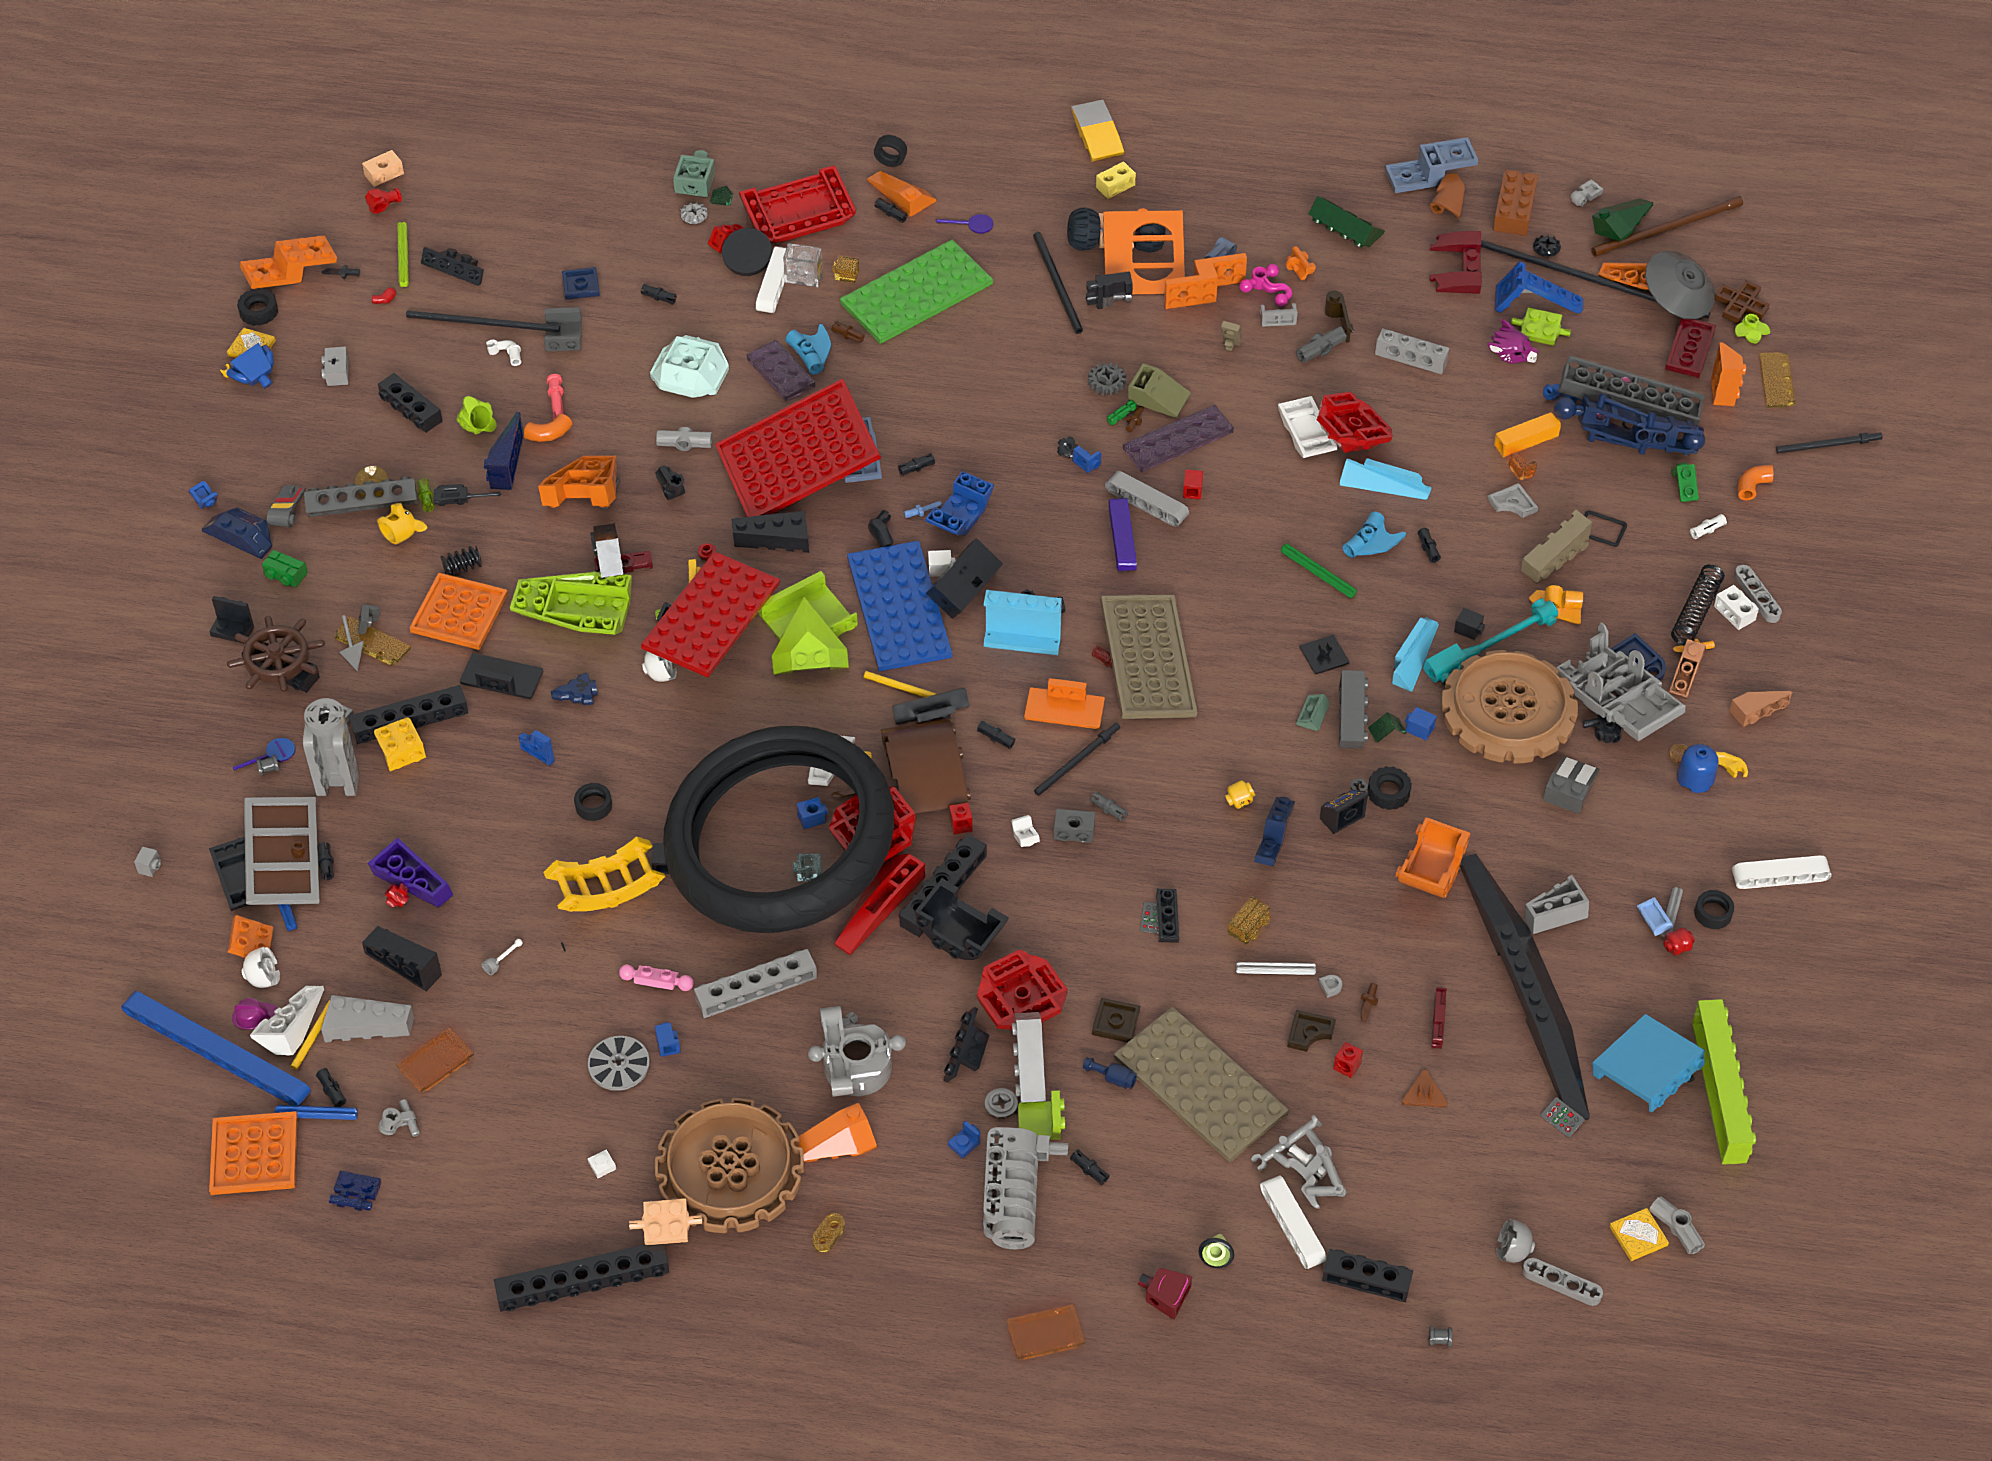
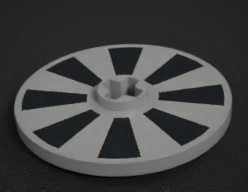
M613 1036L604 1039L593 1048L588 1058V1070L593 1081L600 1087L613 1091L626 1090L639 1084L646 1076L650 1066L647 1049L641 1042L628 1036ZM616 1061H620L621 1065L617 1066Z

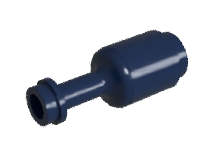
M1086 1057L1083 1063V1069L1088 1072L1094 1070L1104 1074L1105 1080L1108 1083L1124 1089H1132L1135 1085L1137 1073L1133 1072L1130 1068L1116 1063H1111L1107 1067L1094 1062V1058Z

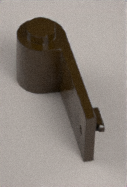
M1330 291L1326 295L1325 314L1331 318L1340 317L1342 328L1347 335L1345 341L1349 343L1350 333H1354V329L1349 321L1344 296L1338 291Z

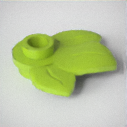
M1754 314L1746 315L1742 323L1737 324L1735 328V335L1737 337L1745 336L1746 340L1753 344H1757L1761 340V335L1770 334L1769 326L1760 322L1759 318Z

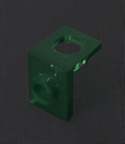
M1388 712L1368 727L1376 742H1380L1395 729L1403 734L1407 733L1400 719Z

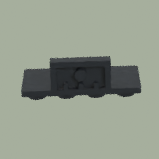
M472 653L461 676L460 684L532 699L544 671L540 667Z

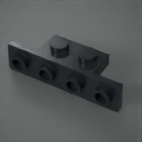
M423 247L421 264L475 285H481L484 269L477 267L478 260L473 259L471 255L460 254L452 248L438 252Z
M959 688L892 706L896 724L912 720L924 723L930 722L933 718L937 717L939 719L949 718L950 714L955 713V709L967 707L969 702L966 689Z
M976 1007L968 1012L966 1011L961 1017L960 1022L962 1024L955 1035L956 1043L949 1053L951 1058L944 1069L945 1076L943 1081L949 1082L957 1076L960 1064L973 1071L978 1070L990 1035L973 1026L978 1011Z

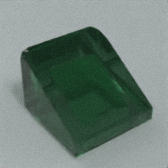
M727 186L715 189L712 192L710 203L729 206L732 202L733 193Z

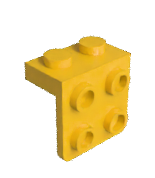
M404 718L374 730L375 737L385 755L389 771L426 758L423 743L410 718Z

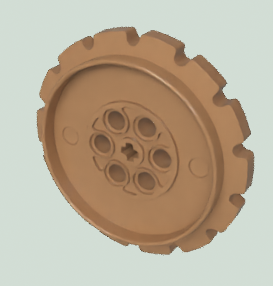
M1495 650L1486 652L1483 657L1478 655L1470 657L1461 663L1460 670L1454 669L1446 680L1445 690L1442 692L1441 711L1445 713L1444 722L1452 735L1460 736L1459 743L1473 753L1479 752L1483 754L1484 758L1492 761L1504 762L1506 760L1516 764L1532 762L1535 756L1545 758L1558 750L1559 743L1565 744L1574 730V723L1578 715L1577 700L1573 699L1574 689L1565 677L1560 678L1558 676L1559 670L1545 660L1540 661L1534 655L1520 651L1513 653L1506 652V650Z
M732 1098L730 1103H724L722 1099L702 1103L699 1111L695 1112L690 1109L674 1121L675 1130H667L658 1145V1151L661 1156L655 1158L656 1181L662 1183L659 1185V1192L663 1200L686 1199L689 1216L702 1215L705 1231L727 1233L729 1228H735L737 1232L758 1228L761 1219H766L768 1222L772 1221L786 1209L785 1200H793L801 1186V1176L798 1174L804 1172L803 1149L797 1147L800 1144L799 1136L789 1122L781 1123L782 1115L767 1105L757 1108L753 1100Z

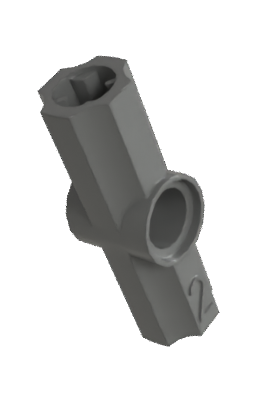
M1340 326L1323 335L1321 333L1315 334L1309 343L1296 349L1298 360L1303 363L1318 355L1325 356L1329 354L1334 346L1346 340L1347 335L1344 329Z

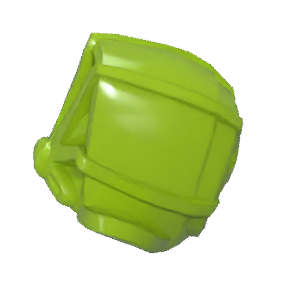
M470 396L464 397L463 407L457 415V422L463 429L479 434L482 431L493 432L497 426L495 419L492 417L493 411L489 402L485 403Z

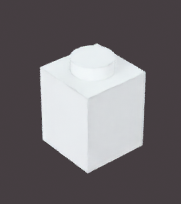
M951 550L928 551L929 576L940 577L953 563L955 557L951 558Z

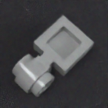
M1591 179L1581 185L1579 191L1576 190L1571 194V201L1576 206L1582 207L1587 202V199L1591 201L1603 193V188Z

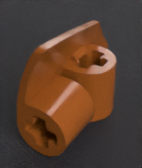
M1457 173L1446 174L1441 181L1436 196L1429 205L1433 213L1442 214L1447 209L1460 218L1465 186Z

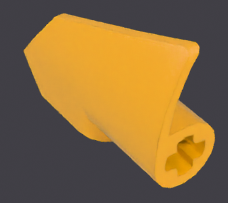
M1551 585L1545 591L1536 590L1529 597L1532 604L1541 598L1545 601L1553 602L1558 610L1557 619L1577 625L1581 624L1583 592L1563 591L1562 587Z

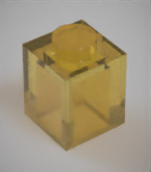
M838 256L837 262H834L832 272L835 273V280L855 283L859 273V259Z

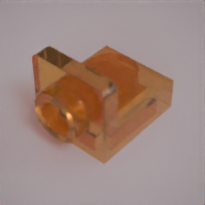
M1515 452L1510 455L1508 467L1520 481L1535 475L1537 463L1533 461L1526 464L1524 458H1521Z

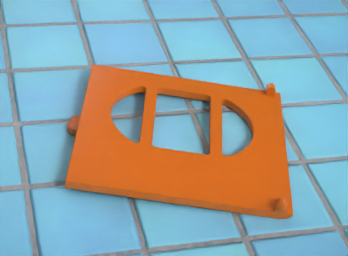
M1141 208L1138 211L1103 212L1105 275L1130 271L1133 282L1132 294H1165V280L1185 277L1183 210L1148 211L1145 208ZM1159 224L1167 228L1172 235L1134 236L1133 233L1143 225ZM1173 241L1174 262L1133 263L1132 242ZM1134 269H1173V271L1164 279L1150 281L1141 278Z

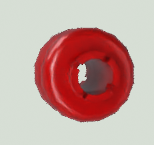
M1678 928L1675 931L1666 933L1663 944L1668 953L1671 952V954L1677 956L1692 950L1695 939L1691 931H1687L1685 928Z

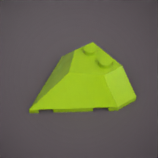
M804 597L772 654L773 675L789 674L792 671L849 668L847 648Z

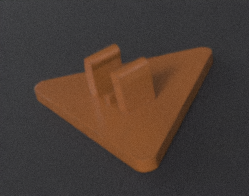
M1427 1070L1421 1072L1402 1100L1404 1105L1447 1107L1448 1105L1447 1100Z

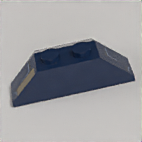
M238 507L212 517L202 528V532L260 559L272 548L267 521Z

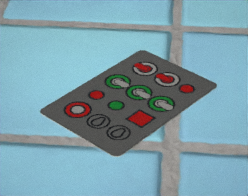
M1144 902L1140 931L1158 934L1157 903Z
M1557 1097L1541 1114V1117L1568 1138L1585 1120Z

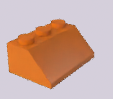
M1719 342L1711 375L1713 405L1735 406L1736 399L1740 397L1739 387L1743 385L1742 375L1746 373V364H1743V358L1740 354L1722 342Z

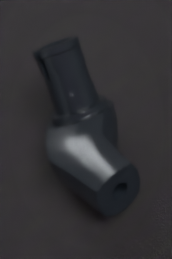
M882 510L877 518L871 519L868 523L869 532L881 547L890 546L894 543L885 525L891 519L890 514L885 518L889 513L886 510Z

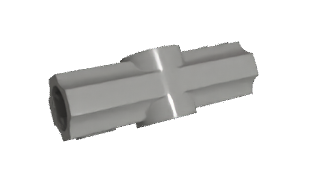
M681 427L678 431L658 430L656 442L657 446H675L681 451H688L691 447L711 448L712 432H693L688 427Z

